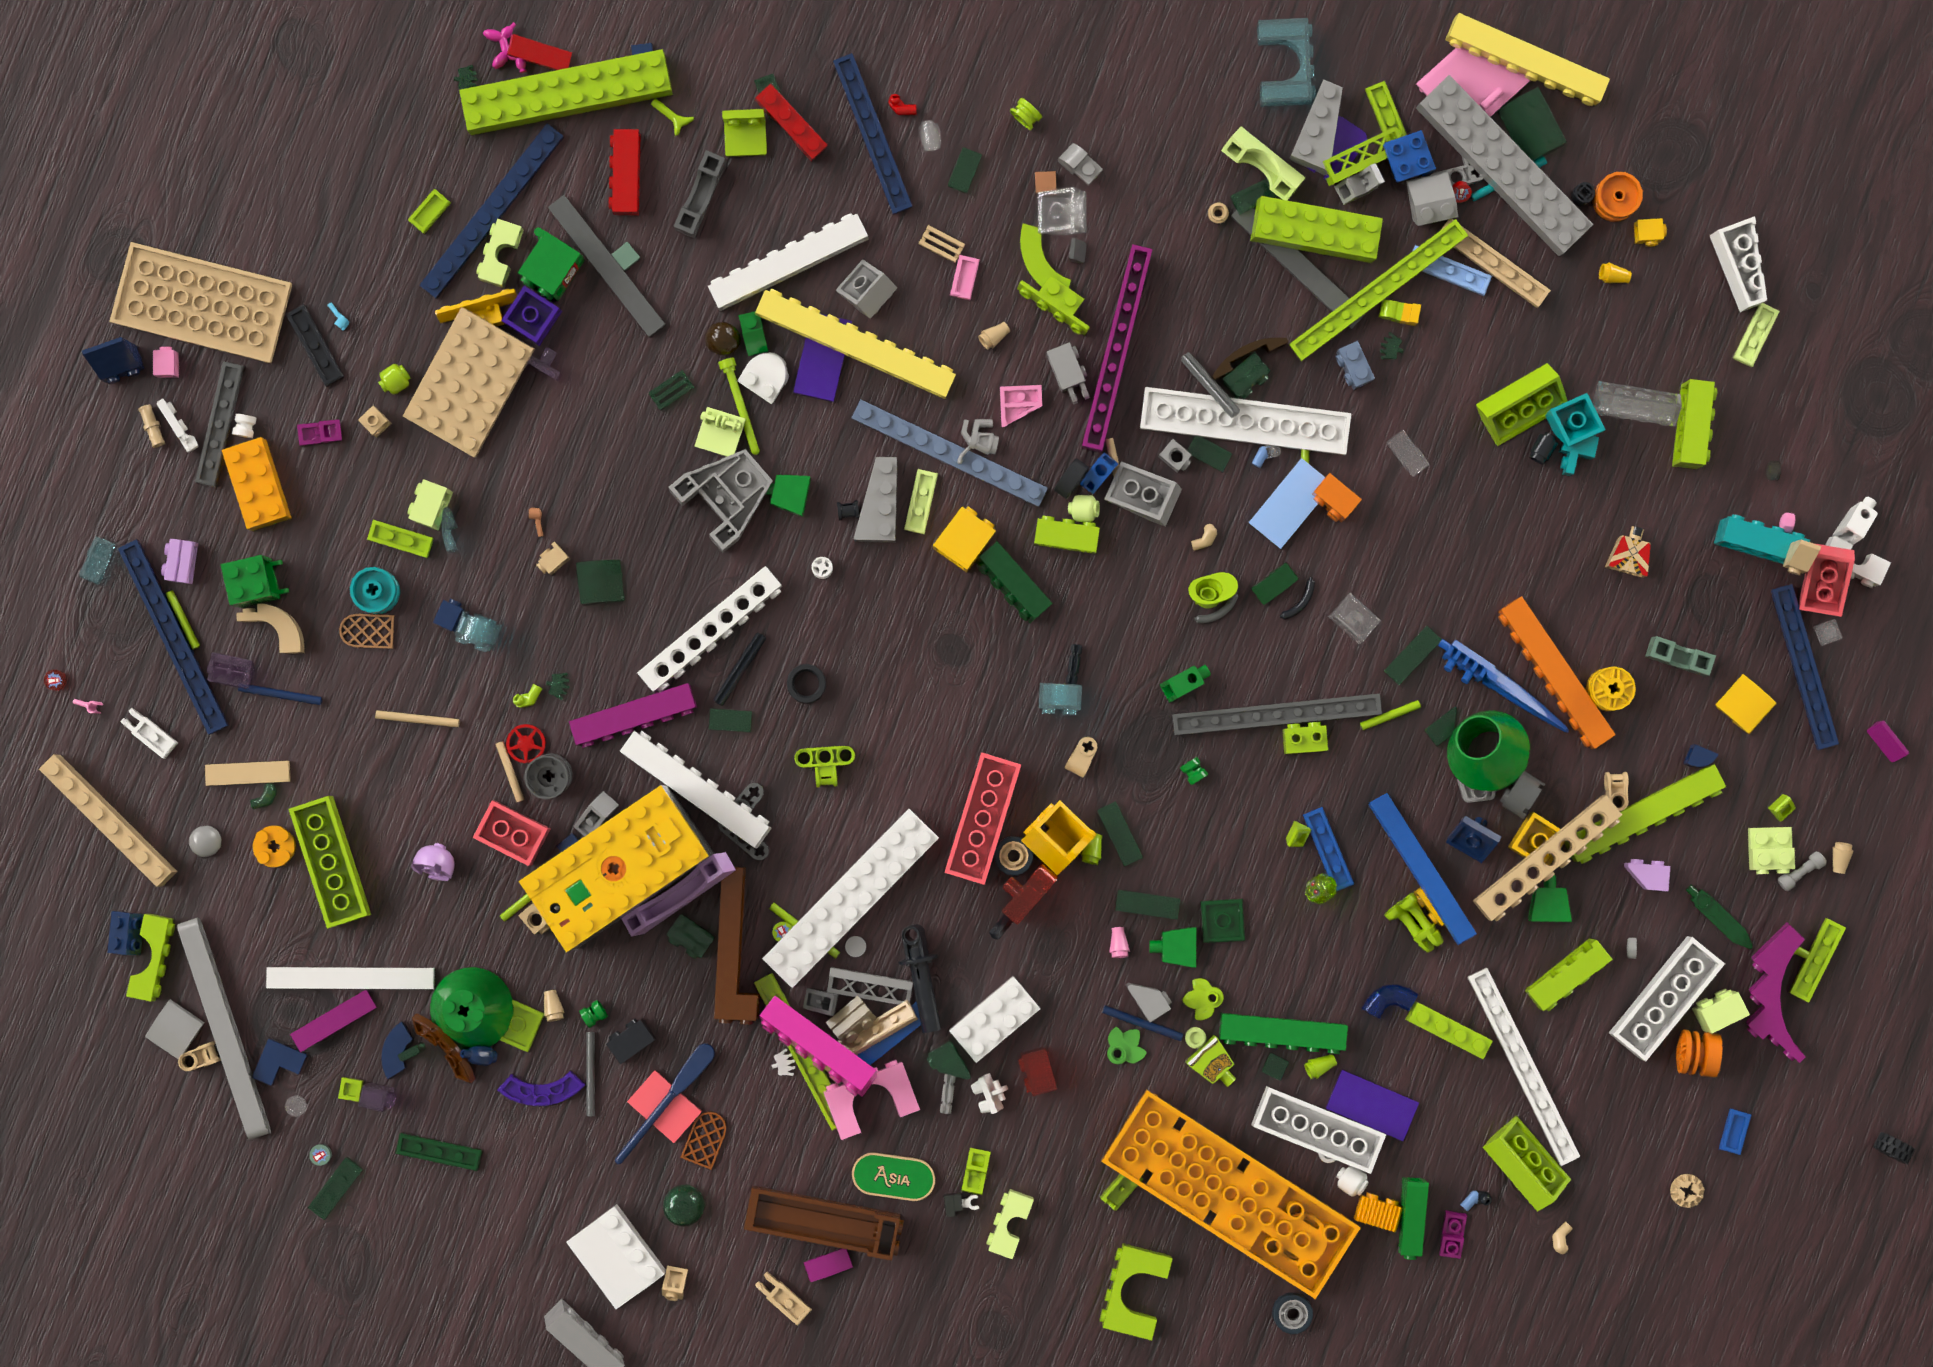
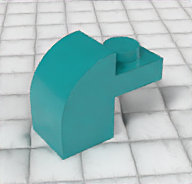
M1592 436L1570 447H1567L1564 443L1562 444L1559 453L1567 454L1566 457L1563 456L1560 466L1563 469V475L1571 476L1574 474L1578 457L1590 460L1595 458L1599 437Z

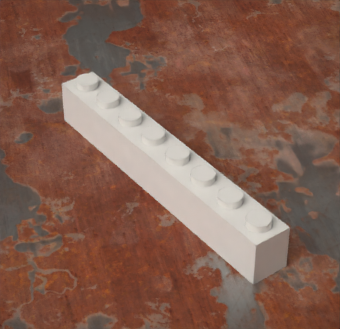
M847 214L841 218V222L835 225L833 222L823 226V230L818 233L813 231L806 234L804 240L800 242L792 241L786 244V248L779 252L778 250L769 252L765 259H755L749 262L748 267L742 270L741 268H736L729 272V276L723 279L718 277L712 280L708 288L719 310L722 311L868 240V235L858 214Z
M634 731L620 750L621 753L754 848L759 847L771 830L767 819L761 815L755 817L751 814L752 809L744 803L739 805L734 802L736 797L726 790L724 793L720 792L717 789L719 785L710 779L707 781L700 777L702 773L694 767L690 769L683 765L685 763L684 760L677 755L671 757L667 754L668 749L660 743L655 745L650 742L651 737L645 732L641 731L638 733Z

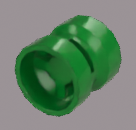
M1198 757L1180 767L1181 771L1188 776L1190 785L1208 775L1207 771L1200 766Z
M598 1000L594 1001L590 1007H584L579 1010L581 1017L589 1028L596 1025L597 1021L608 1017Z

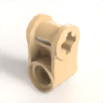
M1091 737L1082 738L1067 761L1065 769L1083 778L1097 751L1096 741ZM1091 741L1093 749L1084 752L1085 748L1082 744Z
M1605 772L1604 786L1606 795L1612 803L1615 796L1619 797L1622 804L1617 809L1622 811L1628 806L1629 802L1628 773L1610 774Z
M215 1041L182 1054L178 1060L179 1067L184 1071H191L221 1061L214 1046L216 1044ZM188 1055L194 1059L192 1067H188L185 1064V1058Z

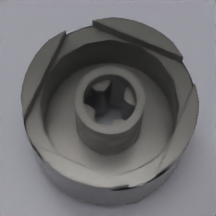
M1525 771L1512 784L1514 786L1512 790L1507 789L1500 800L1503 803L1502 807L1524 819L1525 813L1528 812L1542 790L1540 788L1545 786V783Z

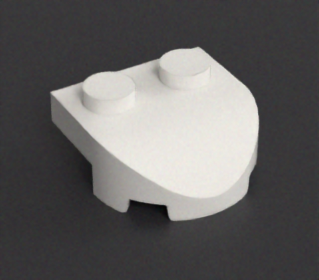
M775 353L759 354L749 361L737 381L772 404L788 381L789 374L786 362Z

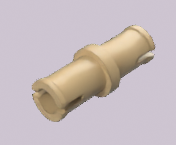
M149 404L140 407L139 412L144 422L143 428L149 435L152 447L163 446L165 441L159 429L161 425L159 421H156L152 406Z

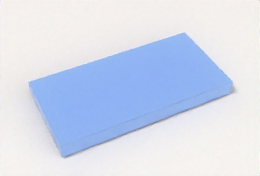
M1301 458L1249 523L1281 549L1316 507L1317 503L1313 500L1315 496L1312 493L1325 477Z

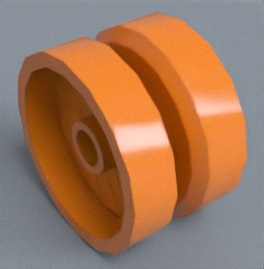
M1614 172L1607 175L1596 186L1592 204L1595 212L1601 218L1609 222H1619L1627 219L1639 208L1643 199V190L1640 182L1633 175L1626 172Z

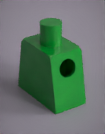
M776 475L775 484L771 483L765 495L772 496L771 505L803 517L811 477Z
M1194 665L1161 683L1160 687L1170 703L1205 684L1203 680L1211 676V673L1206 665L1198 669Z
M1556 875L1544 881V888L1538 887L1533 892L1528 921L1572 922L1567 889L1556 888Z
M1196 927L1163 931L1162 940L1149 941V953H1161L1162 962L1196 967Z

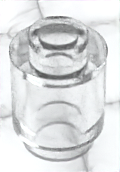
M934 120L921 122L922 126H919L918 130L921 146L924 147L925 152L941 149L940 144L942 140L938 123H934Z

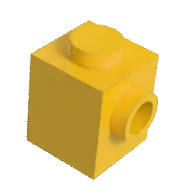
M1663 218L1637 220L1634 223L1635 244L1645 243L1647 247L1657 246L1667 235L1666 224H1663Z

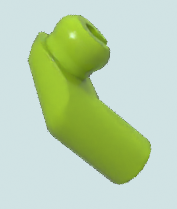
M533 684L529 693L516 694L513 697V703L520 708L534 705L542 688Z

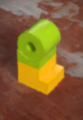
M1383 300L1379 317L1391 320L1392 322L1415 326L1418 323L1421 305Z

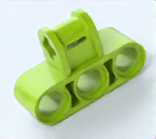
M849 746L800 749L796 752L794 759L800 767H815L817 788H820L821 785H834L836 787V766L853 763L856 755L855 751ZM843 750H849L852 754L851 759L847 762L842 761L840 758V753ZM823 751H828L831 755V759L827 763H823L819 759V755ZM803 752L810 755V761L807 764L799 762V755Z

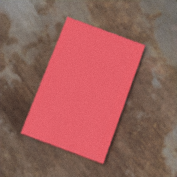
M655 1070L627 1102L647 1119L667 1095L672 1084ZM680 1093L672 1100L653 1125L675 1143L702 1111Z

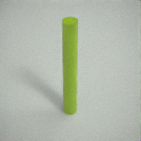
M174 591L167 592L166 596L192 649L200 647Z
M1418 700L1361 722V728L1366 730L1419 709L1421 705Z
M525 894L504 911L500 917L504 922L529 903L531 899Z

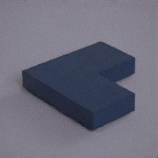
M269 1038L252 1078L272 1086L280 1067L300 1074L308 1054L300 1053L299 1050Z

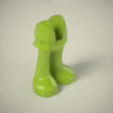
M1414 893L1407 895L1384 914L1388 920L1400 919L1414 938L1413 940L1428 953L1434 950V945L1440 946L1444 942L1439 930L1436 929L1435 923L1431 924L1424 915ZM1410 913L1415 917V919L1418 921V923L1420 924V926H1421L1423 929H1421V928L1416 924V922L1414 921V919L1412 918V916L1410 915Z

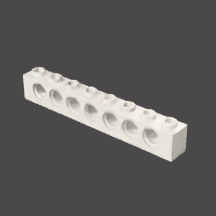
M766 566L763 567L638 671V675L654 693L656 691L662 692L669 686L668 681L673 677L678 679L683 675L686 666L689 664L691 666L695 665L701 659L700 655L704 651L709 653L717 646L716 641L721 637L726 639L733 633L732 628L737 624L739 626L743 625L749 619L748 615L752 611L756 613L765 606L763 602L769 597L774 599L781 593L780 588L783 586ZM759 585L765 588V593L761 597L754 595V589ZM741 599L749 601V606L745 610L738 608V602ZM726 612H730L733 615V620L730 623H723L722 615ZM710 625H714L717 628V633L713 637H709L706 634V629ZM693 639H699L701 642V646L697 650L690 648V642ZM677 652H683L685 655L682 663L674 661V655ZM662 665H666L669 669V673L665 677H661L658 674V669Z

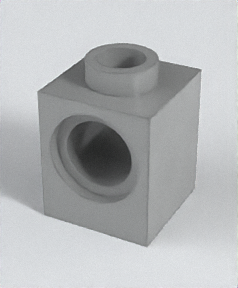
M1172 439L1158 457L1175 472H1178L1180 469L1184 471L1190 465L1191 461L1189 458L1192 455ZM1179 452L1182 455V461L1178 463L1172 461L1171 454Z

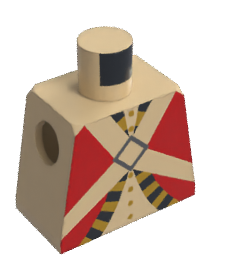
M1632 526L1629 537L1620 536L1605 568L1641 578L1647 577L1651 544L1641 540L1644 529Z

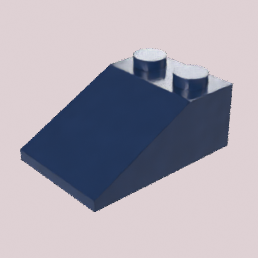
M123 337L82 350L83 356L99 379L105 383L108 382V384L119 382L120 378L124 376L133 377L139 375V371L145 369L138 347Z

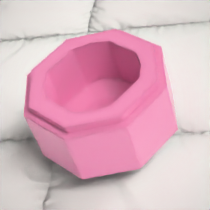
M1787 512L1782 515L1779 527L1785 529V533L1789 534L1792 532L1795 524V515Z

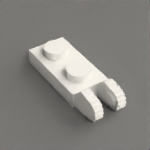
M131 708L129 713L140 721L135 727L125 718L120 722L131 730V733L160 757L166 759L178 742L147 717Z

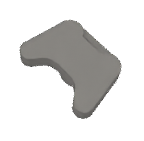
M1457 779L1462 798L1465 802L1487 801L1495 798L1496 791L1473 790L1463 785Z

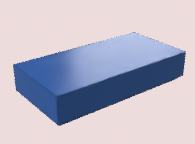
M1729 1109L1719 1149L1741 1155L1751 1114Z

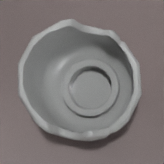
M200 826L192 831L189 837V846L192 852L199 857H209L216 854L220 849L222 839L219 832L212 826Z

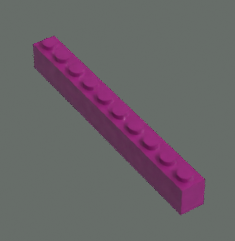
M1132 244L1082 449L1102 453L1152 253L1150 248Z

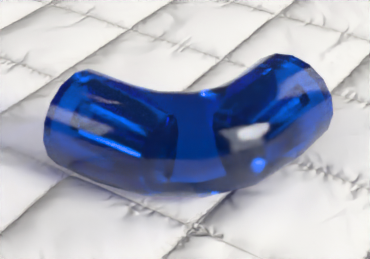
M1398 984L1385 985L1374 990L1361 1009L1380 1019L1384 1010L1391 1005H1396L1409 1011L1416 1001L1418 993Z

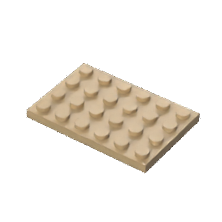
M461 307L403 417L467 454L476 457L535 348Z

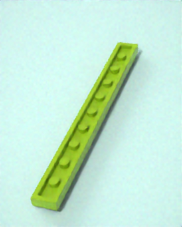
M1455 219L1291 342L1289 346L1300 361H1303L1468 237V234Z

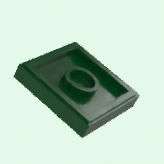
M1243 899L1200 901L1203 943L1245 941Z

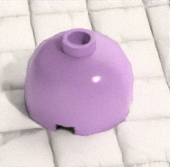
M435 843L434 846L422 847L417 852L411 868L421 875L422 872L430 874L428 878L448 881L452 877L455 862L451 853L446 850V846Z

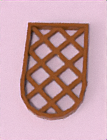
M710 1111L698 1116L692 1125L680 1158L712 1170L726 1135L727 1127L723 1117L716 1112ZM709 1114L711 1120L704 1123L702 1116ZM700 1119L702 1124L695 1127L697 1121ZM721 1119L724 1126L717 1128L715 1121ZM713 1123L715 1130L708 1132L705 1125ZM703 1127L706 1134L698 1136L696 1129ZM724 1129L723 1136L721 1137L719 1130ZM694 1131L696 1138L690 1140L692 1133ZM717 1132L719 1139L712 1142L710 1134ZM707 1136L710 1143L703 1146L700 1139ZM698 1140L700 1148L693 1150L691 1143ZM720 1142L716 1151L713 1144ZM689 1146L691 1152L685 1154L686 1148ZM711 1146L714 1153L707 1156L704 1148ZM702 1150L704 1157L697 1160L695 1152ZM692 1154L693 1157H694V1160L689 1159V1158H687L686 1156ZM714 1156L712 1164H710L708 1158ZM706 1159L708 1166L700 1163V1161Z

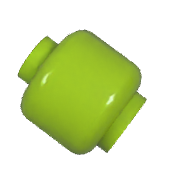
M392 364L380 372L381 381L378 383L384 392L389 391L395 395L409 386L408 380L411 378L403 365Z

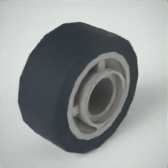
M1295 1292L1285 1293L1275 1301L1272 1315L1277 1327L1283 1332L1299 1334L1311 1325L1313 1309L1303 1295ZM1292 1308L1298 1310L1295 1318L1287 1316L1288 1311Z

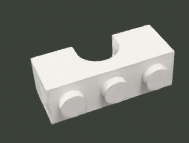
M1832 536L1829 537L1826 546L1851 550L1853 544ZM1874 554L1866 555L1861 565H1853L1851 579L1856 577L1862 580L1861 584L1870 588L1879 586L1891 562Z

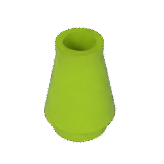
M1096 834L1083 849L1081 854L1082 862L1098 865L1099 860H1101L1102 835Z
M1330 1054L1310 1059L1304 1064V1067L1311 1079H1318L1332 1067L1336 1066L1337 1062L1334 1055Z

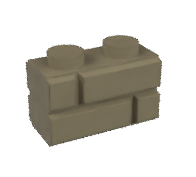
M856 996L830 1018L826 1024L837 1038L846 1045L854 1042L858 1034L863 1030L869 1029L877 1018L863 1000Z

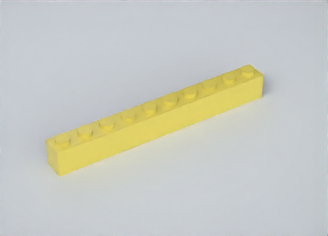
M771 289L770 292L764 291L755 312L756 316L943 399L946 398L956 375L952 373L953 369L945 365L938 367L934 365L933 360L924 356L920 359L914 356L915 352L904 348L902 351L895 348L896 344L889 340L884 342L877 340V335L866 331L865 334L857 331L858 327L853 324H841L835 316L830 314L827 317L819 314L820 310L812 306L805 308L801 306L800 301L790 297L787 300L781 297L782 293Z

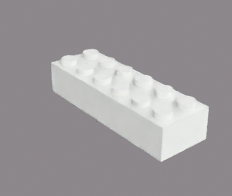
M1687 936L1611 1029L1609 1034L1639 1059L1647 1061L1725 963L1693 937Z
M1267 1086L1251 1124L1255 1128L1370 1174L1386 1136L1382 1132Z

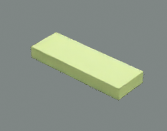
M1764 303L1758 305L1733 359L1753 367L1780 311Z
M917 470L904 530L925 535L938 473Z

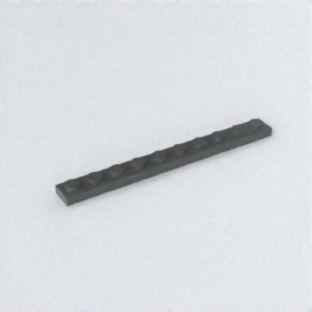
M1379 693L1172 714L1174 735L1381 715L1382 710Z

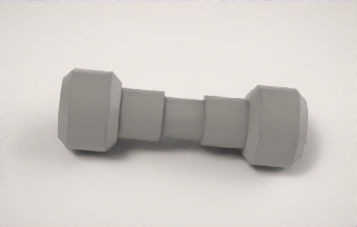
M1816 851L1809 856V860L1802 867L1790 874L1784 873L1778 878V883L1785 891H1790L1802 876L1814 869H1821L1826 865L1827 861L1820 852Z

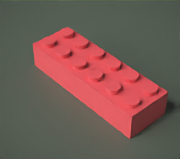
M981 752L944 873L985 885L1021 764Z

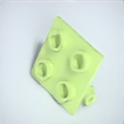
M707 407L706 412H702L700 417L703 422L695 447L724 456L735 454L746 419Z

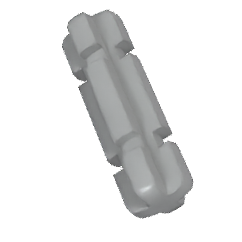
M945 1073L944 1076L945 1084H943L941 1099L943 1103L940 1106V1113L943 1114L951 1113V1103L953 1102L954 1094L953 1083H955L956 1079L954 1073Z

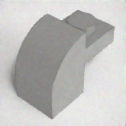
M1074 143L1058 158V162L1072 175L1075 173L1088 186L1103 171L1088 156L1086 151Z
M1376 163L1358 174L1344 179L1334 187L1343 205L1369 194L1385 181Z

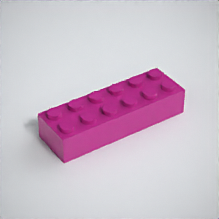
M774 996L759 1015L763 1029L770 1034L775 1032L779 1040L789 1047L790 1044L794 1046L795 1052L802 1058L806 1059L809 1057L813 1062L812 1064L820 1071L824 1069L828 1071L829 1077L836 1083L843 1082L847 1087L846 1090L852 1095L857 1096L859 1094L863 1097L877 1078L876 1069L778 997Z

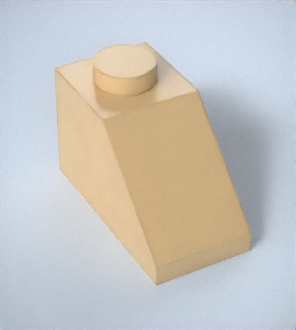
M1802 539L1792 542L1783 567L1788 568V572L1795 575L1808 572L1821 546Z

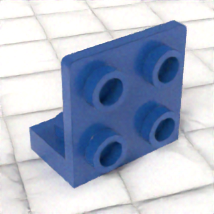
M1422 130L1383 144L1396 182H1401L1421 174L1424 177L1430 175L1436 169Z

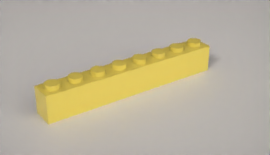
M1461 13L1454 17L1445 39L1455 48L1460 49L1462 47L1469 50L1468 52L1473 56H1483L1494 65L1501 64L1506 66V69L1510 72L1522 73L1528 80H1538L1544 83L1545 87L1561 90L1565 96L1570 98L1577 97L1588 106H1596L1601 102L1610 80L1603 75Z

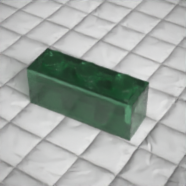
M1117 889L1114 910L1178 920L1180 898Z

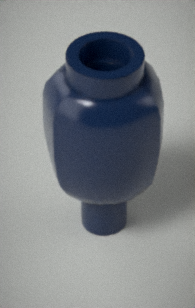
M473 1046L469 1050L462 1049L460 1052L461 1058H468L475 1065L488 1066L497 1061V1052L488 1046Z

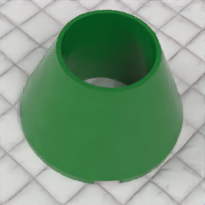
M1500 711L1478 712L1464 719L1453 731L1447 747L1449 767L1454 776L1468 788L1488 792L1498 791L1513 784L1525 771L1528 764L1530 741L1525 729L1514 717ZM1484 732L1499 733L1498 745L1492 753L1481 758H1473L1468 755L1471 742L1479 734Z

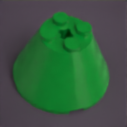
M477 967L462 968L447 975L436 987L430 1004L431 1020L455 1042L460 1050H469L473 1046L490 1047L497 1043L509 1029L514 1012L513 998L504 981L493 972Z

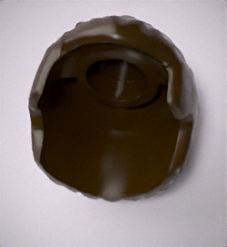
M717 322L711 325L705 334L706 347L718 355L731 354L741 343L739 331L727 322Z

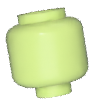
M1076 495L1072 502L1068 504V513L1072 515L1076 522H1093L1099 516L1100 504L1092 495Z

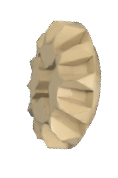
M1683 1174L1672 1182L1670 1193L1676 1204L1681 1207L1691 1208L1698 1205L1703 1199L1705 1189L1702 1181L1696 1176ZM1690 1185L1691 1190L1693 1191V1193H1695V1195L1688 1194L1687 1197H1685V1192H1683L1682 1189H1680V1187L1688 1188Z

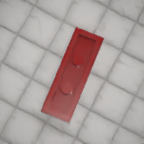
M513 34L511 35L507 55L553 70L569 68L572 52Z

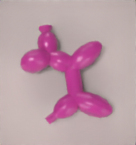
M513 22L510 26L503 28L501 32L492 29L484 30L483 35L491 41L499 42L502 50L493 60L492 66L495 69L501 68L509 59L515 61L516 67L520 69V73H525L527 71L525 69L526 61L507 55L509 48L507 39L511 36L516 24Z

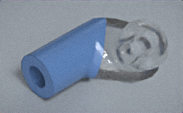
M1273 445L1261 446L1251 464L1261 468L1265 459L1278 457L1281 454L1280 447Z

